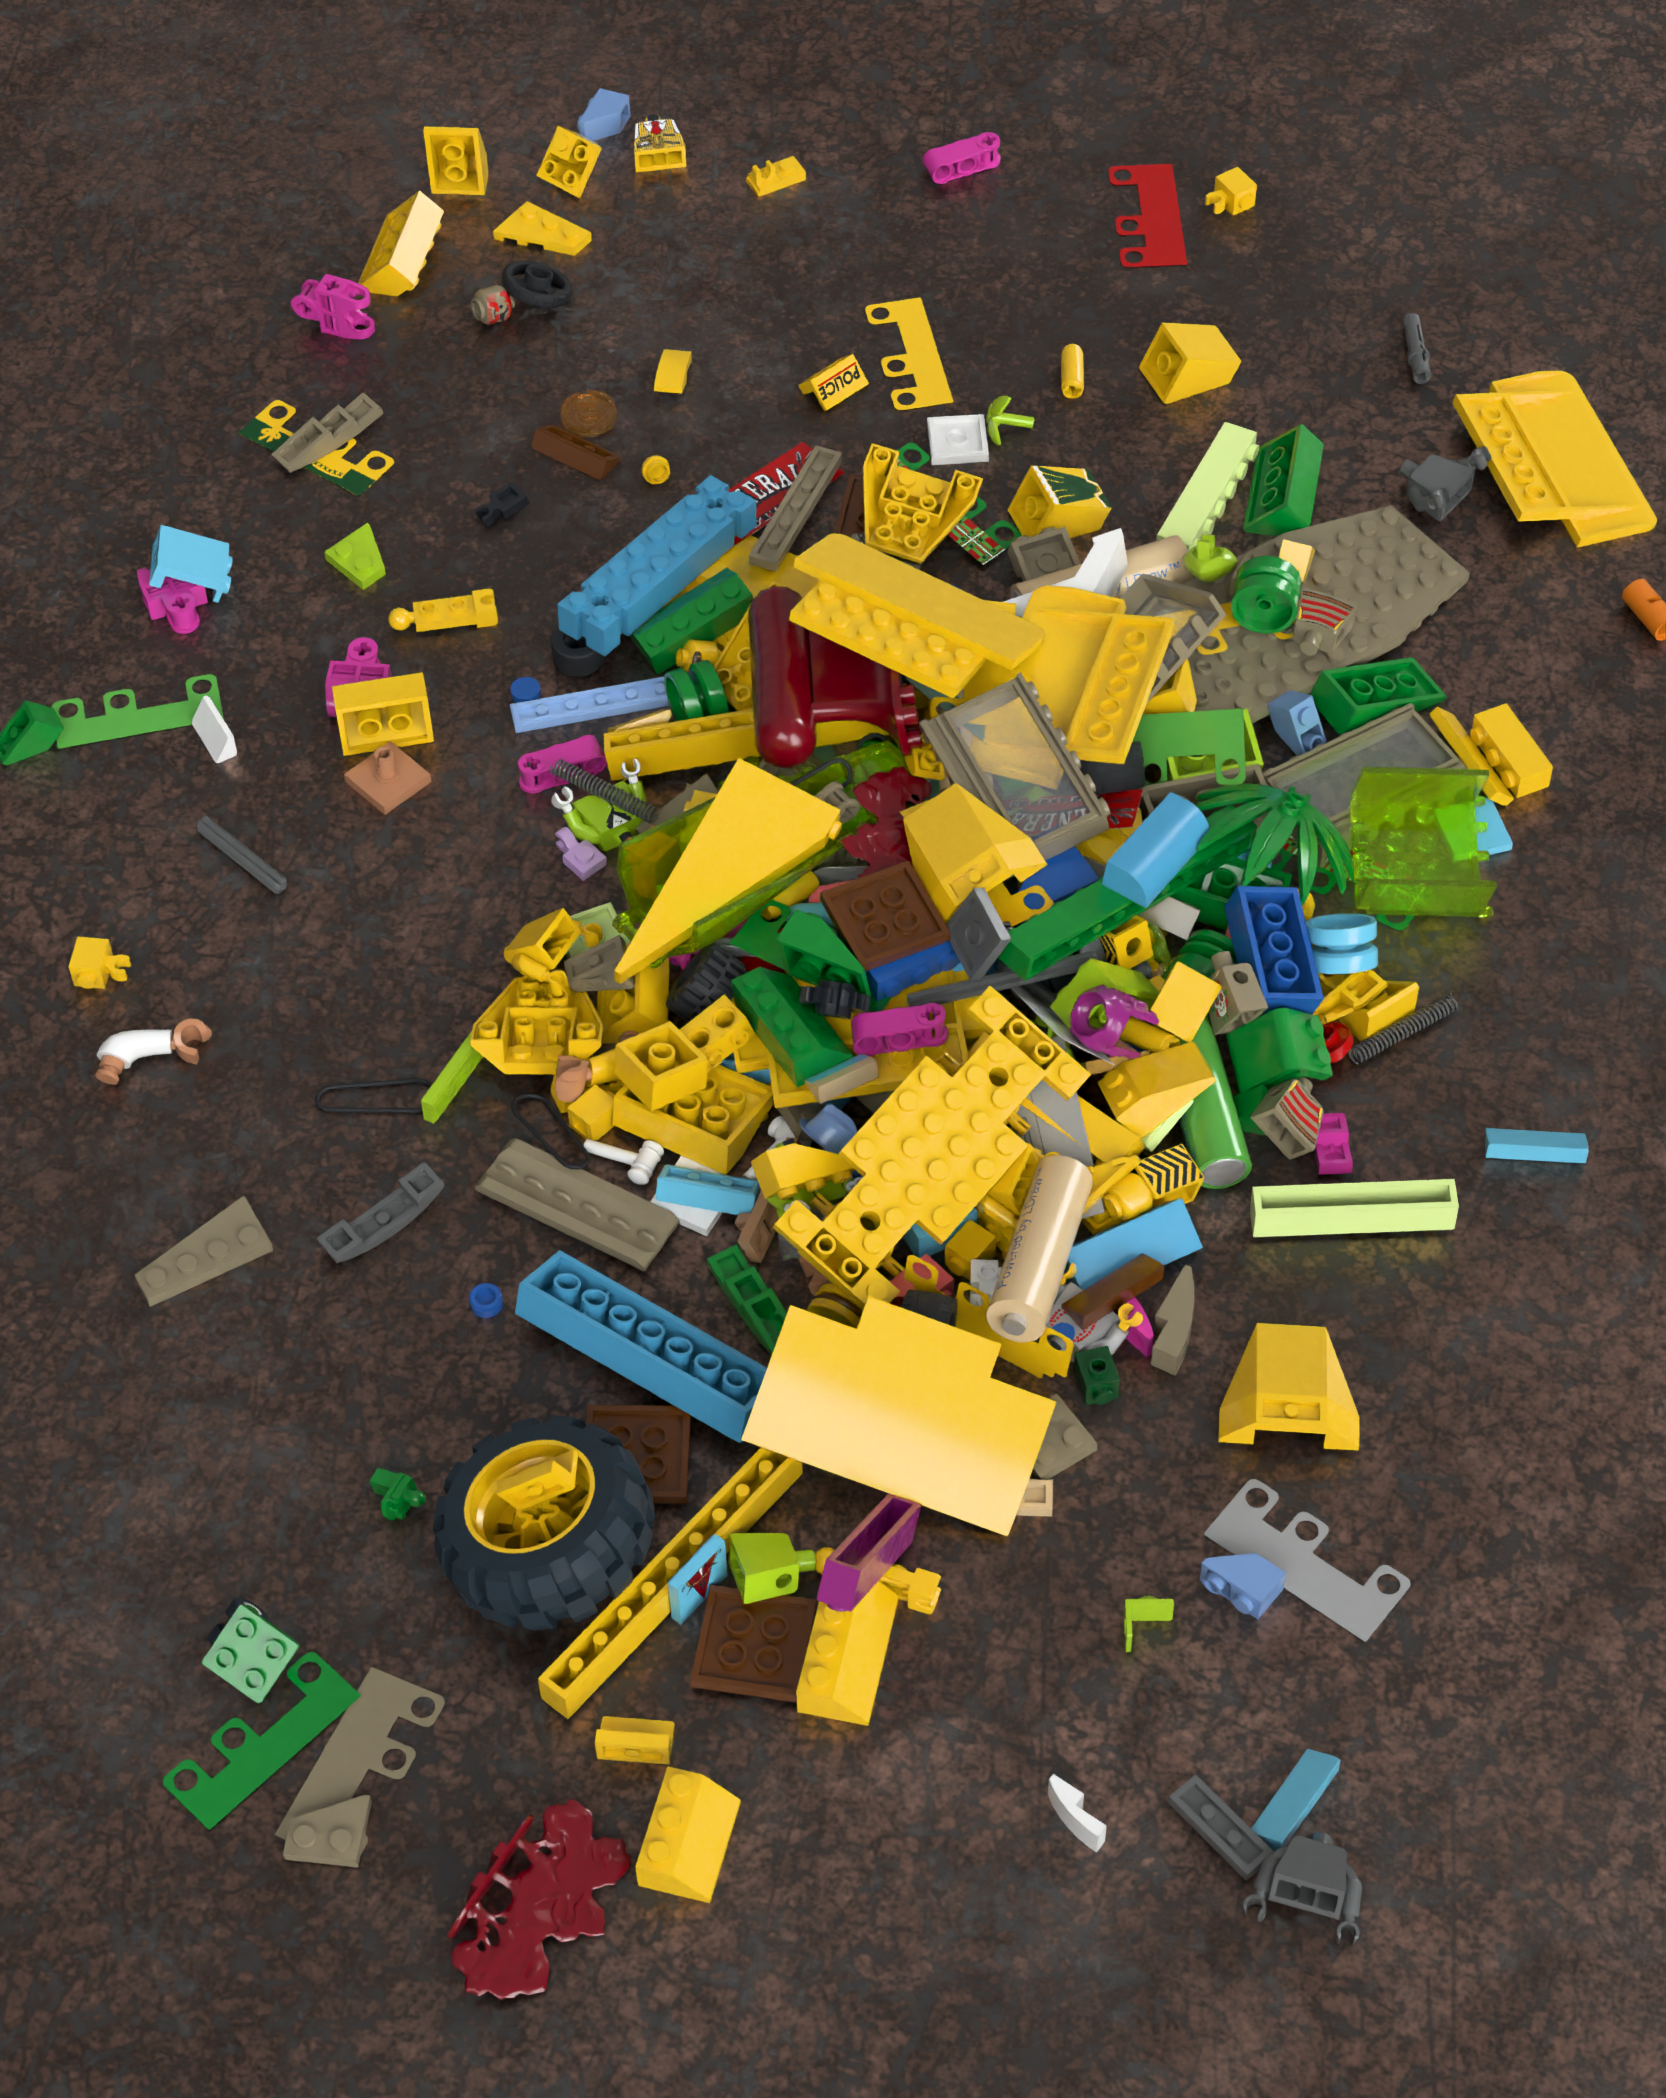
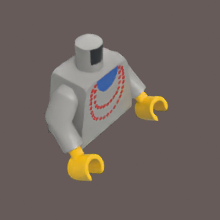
M1071 1263L1068 1272L1063 1274L1046 1327L1072 1340L1074 1347L1070 1360L1073 1363L1075 1353L1108 1346L1112 1355L1129 1334L1128 1328L1130 1326H1139L1142 1323L1143 1315L1140 1312H1136L1128 1320V1314L1133 1310L1134 1306L1126 1303L1120 1307L1118 1315L1112 1311L1082 1330L1061 1307L1064 1302L1083 1291L1073 1282H1070L1068 1285L1065 1284L1066 1279L1074 1277L1077 1272L1076 1265ZM1052 1334L1047 1336V1341L1053 1348L1060 1351L1066 1350V1344L1060 1337Z

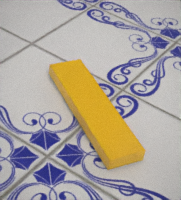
M1436 707L1430 713L1431 719L1463 764L1477 774L1476 782L1489 800L1507 806L1514 798L1454 714Z

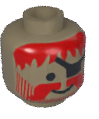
M500 285L476 291L474 298L471 300L474 317L486 325L509 319L512 308L515 305L514 298Z

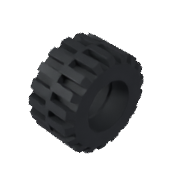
M716 942L705 946L692 958L675 981L668 994L666 1007L688 1023L724 994L731 1001L734 997L731 980L745 974L746 965Z

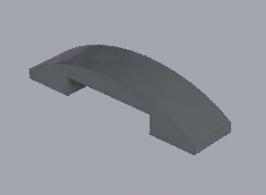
M425 1161L398 1180L400 1188L348 1224L342 1219L316 1238L317 1242L336 1263L361 1255L389 1239L413 1221L438 1196L445 1187L444 1182Z

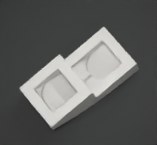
M1053 1774L1049 1779L1048 1797L1053 1808L1068 1829L1086 1846L1097 1853L1105 1842L1106 1825L1083 1810L1084 1794Z

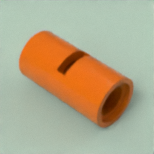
M1645 579L1633 581L1624 589L1622 600L1656 640H1665L1666 603Z

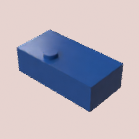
M1238 886L1224 908L1237 964L1248 963L1251 965L1267 1002L1268 1008L1260 1016L1278 1008H1289L1313 1014L1324 998L1298 888Z

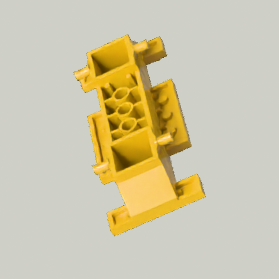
M991 986L983 992L966 1012L991 1034L969 1060L960 1064L946 1051L937 1062L952 1074L950 1076L926 1056L839 1152L838 1155L863 1176L848 1195L835 1206L823 1197L820 1192L814 1197L810 1204L825 1216L823 1221L796 1200L773 1225V1228L791 1243L804 1259L848 1298H853L863 1308L868 1296L891 1303L900 1292L876 1269L882 1266L894 1278L905 1270L890 1255L893 1253L897 1242L914 1223L941 1245L1029 1146L1006 1124L1008 1123L1021 1136L1030 1129L1031 1125L1023 1120L1017 1112L1021 1102L1035 1086L1043 1080L1062 1098L1068 1101L1091 1075ZM989 1075L998 1076L1002 1081V1086L993 1085ZM866 1217L871 1219L875 1225V1230L869 1231L864 1229L860 1218Z

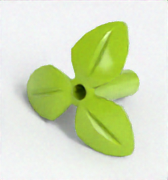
M1008 396L996 398L993 404H990L986 416L989 437L996 445H1001L998 431L1000 424L1031 429L1034 425V417L1003 413V410L1011 400V397Z

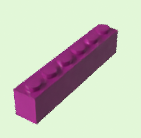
M888 1493L826 1559L816 1600L827 1603V1606L832 1610L851 1612L912 1544L922 1504Z

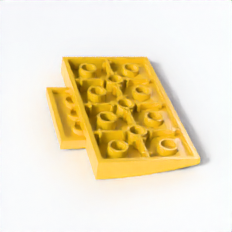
M868 1296L857 1329L790 1305L741 1440L885 1493L922 1504L921 1506L1008 1537L1046 1434L1056 1401L990 1378L1002 1344Z

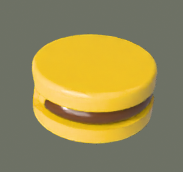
M824 1284L818 1289L807 1311L857 1329L864 1308L853 1298H848L834 1284Z

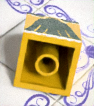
M1030 466L1008 508V512L1022 536H1036L1042 530L1050 527H1055V529L1066 527L1071 539L1100 530L1112 507L1089 469Z

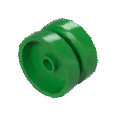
M1273 556L1254 557L1244 562L1237 570L1231 604L1234 619L1242 627L1252 632L1263 634L1277 633L1290 627L1296 619L1302 584L1299 571L1291 563Z
M704 659L690 664L688 673L683 668L665 673L664 686L666 696L675 721L729 713L722 683L709 660Z

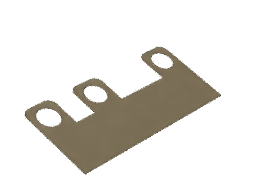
M371 1667L357 1691L362 1696L347 1708L275 1836L286 1840L290 1819L352 1799L368 1769L395 1780L402 1779L415 1759L416 1752L414 1748L388 1738L390 1730L398 1717L423 1727L432 1726L445 1705L444 1697ZM420 1697H428L435 1703L434 1712L426 1718L415 1716L411 1709L413 1702ZM390 1749H399L406 1756L405 1764L398 1770H389L382 1763L383 1755ZM366 1834L364 1837L361 1854L368 1843V1837Z

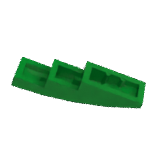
M736 1244L707 1258L706 1264L741 1318L772 1356L787 1312L773 1289L766 1287L755 1267L749 1266Z

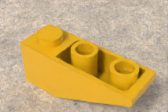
M795 1143L765 1151L751 1161L765 1199L778 1196L779 1200H785L797 1195L798 1190L806 1188L807 1193L813 1192L826 1186L825 1182L833 1180L834 1185L852 1179V1172L855 1171L851 1165L836 1153Z

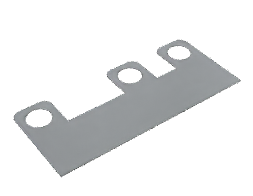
M1257 1479L1247 1481L1204 1532V1535L1234 1555L1259 1554L1286 1572L1283 1588L1366 1642L1410 1588V1580L1392 1567L1381 1565L1364 1586L1358 1584L1313 1554V1551L1329 1532V1528L1325 1523L1308 1512H1299L1281 1533L1262 1520L1279 1499L1278 1493ZM1253 1488L1264 1490L1268 1494L1267 1504L1260 1508L1250 1506L1246 1501L1247 1492ZM1302 1521L1313 1522L1318 1527L1317 1537L1310 1541L1300 1539L1295 1531L1298 1523ZM1384 1574L1395 1576L1400 1582L1399 1590L1394 1594L1382 1593L1377 1587L1378 1578Z

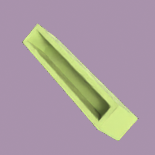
M1224 422L1158 532L1157 540L1177 535L1182 539L1186 548L1190 550L1197 546L1198 540H1202L1203 534H1212L1215 520L1222 517L1227 499L1233 498L1237 482L1245 478L1249 462H1254L1258 455L1259 445L1256 444L1257 432Z
M1455 1179L1252 1187L1250 1217L1253 1237L1452 1230L1455 1228L1459 1204Z

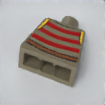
M1303 587L1292 640L1300 644V650L1306 655H1315L1318 650L1328 653L1334 652L1354 625L1358 603Z
M1304 1077L1291 1079L1270 1088L1251 1115V1119L1289 1160L1314 1151L1323 1116L1322 1106L1310 1094L1313 1084Z

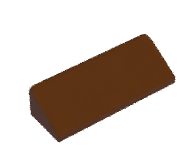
M551 424L535 430L532 449L595 479L602 480L620 462L621 457L555 425Z
M1142 1253L1067 1300L1061 1307L1084 1330L1161 1281L1164 1277L1165 1267L1160 1262Z

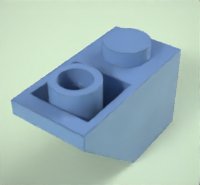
M600 88L595 97L589 100L584 114H581L578 118L577 129L580 131V135L595 141L621 133L631 117L629 95Z
M1289 690L1267 704L1276 733L1296 756L1313 750L1319 744L1327 743L1312 695Z
M1257 1553L1206 1558L1202 1562L1200 1581L1203 1582V1585L1210 1592L1220 1594L1231 1601L1234 1607L1241 1613L1250 1614L1259 1620L1282 1592L1286 1572Z

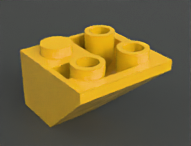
M557 126L536 176L580 198L602 147L572 130Z

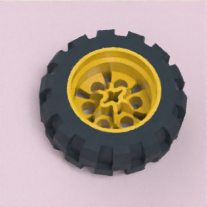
M552 1415L548 1423H540L534 1417L511 1423V1431L496 1438L491 1433L472 1446L474 1455L466 1463L457 1461L446 1477L444 1491L447 1495L438 1496L433 1522V1532L435 1534L434 1549L441 1567L467 1606L480 1611L484 1618L512 1628H516L521 1621L525 1628L533 1631L557 1629V1621L569 1617L577 1623L597 1613L598 1610L595 1605L609 1595L616 1600L632 1583V1567L634 1565L643 1566L653 1535L650 1529H653L655 1519L652 1493L631 1451L624 1448L621 1440L591 1422L586 1426L584 1421L575 1417ZM573 1449L578 1452L575 1489L523 1510L516 1509L496 1494L498 1481L516 1475L523 1469Z

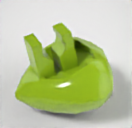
M1203 534L1202 540L1197 541V546L1191 548L1182 557L1185 568L1198 580L1207 583L1215 582L1228 574L1238 562L1235 555L1226 547H1215V535Z

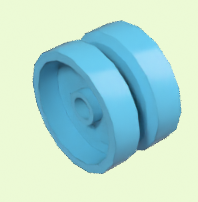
M1340 913L1317 916L1306 921L1310 943L1313 944L1311 947L1318 973H1357L1368 971L1378 965V948L1370 943L1377 937V920L1375 917L1365 914Z

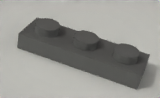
M1196 1774L1169 1796L1168 1803L1246 1881L1260 1870L1264 1858L1274 1852Z

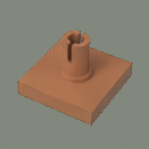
M391 741L383 747L377 748L372 755L344 774L345 782L384 815L432 782L431 774Z

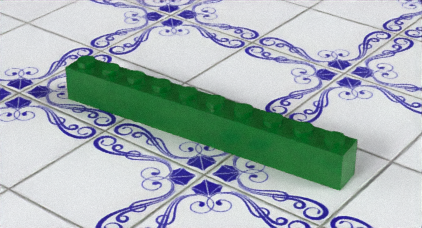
M1228 805L1220 811L1212 812L1206 818L1209 829L1223 816L1234 810L1235 807ZM1251 821L1204 849L1197 851L1147 908L1102 885L1104 875L1101 876L1095 883L1086 888L1078 889L1069 898L1062 902L1054 903L1050 909L1039 915H1033L1027 922L1017 928L1007 930L1011 941L998 958L1020 978L1027 981L1131 920L1134 916H1138L1250 850L1258 826Z

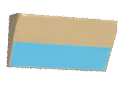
M862 1053L804 1081L818 1102L822 1104L878 1078L877 1062Z

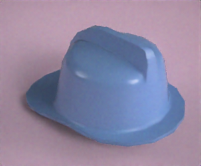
M832 1104L826 1105L812 1119L801 1118L799 1120L802 1130L810 1138L821 1145L825 1151L839 1154L858 1132L854 1121ZM855 1170L852 1172V1175H859V1172Z

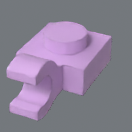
M563 827L555 833L560 839L556 842V846L565 853L563 854V863L582 881L607 865V857L591 842L584 840L578 843L574 834L567 827Z

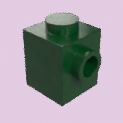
M1104 1346L1075 1353L1074 1374L1085 1405L1094 1403L1106 1404L1118 1398L1120 1378L1109 1347Z

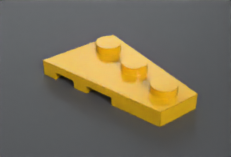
M528 201L493 231L494 240L504 241L505 238L517 240L519 245L527 246L528 243L543 245L544 250L573 256L577 255L592 241L590 231Z

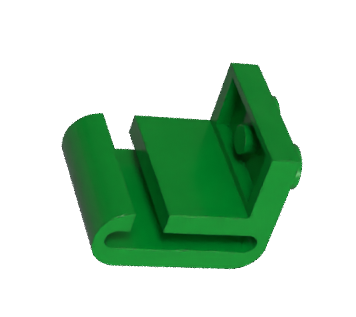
M1278 1008L1229 1032L1226 1035L1239 1093L1262 1084L1264 1086L1268 1084L1269 1088H1272L1275 1085L1291 1079H1297L1301 1076L1318 1080H1325L1333 1076L1330 1064L1331 1057L1326 1048L1323 1035L1324 1028L1319 1016L1289 1008Z

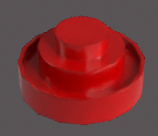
M1326 1023L1323 1025L1325 1044L1331 1057L1330 1063H1335L1342 1060L1354 1043L1353 1035L1344 1023Z

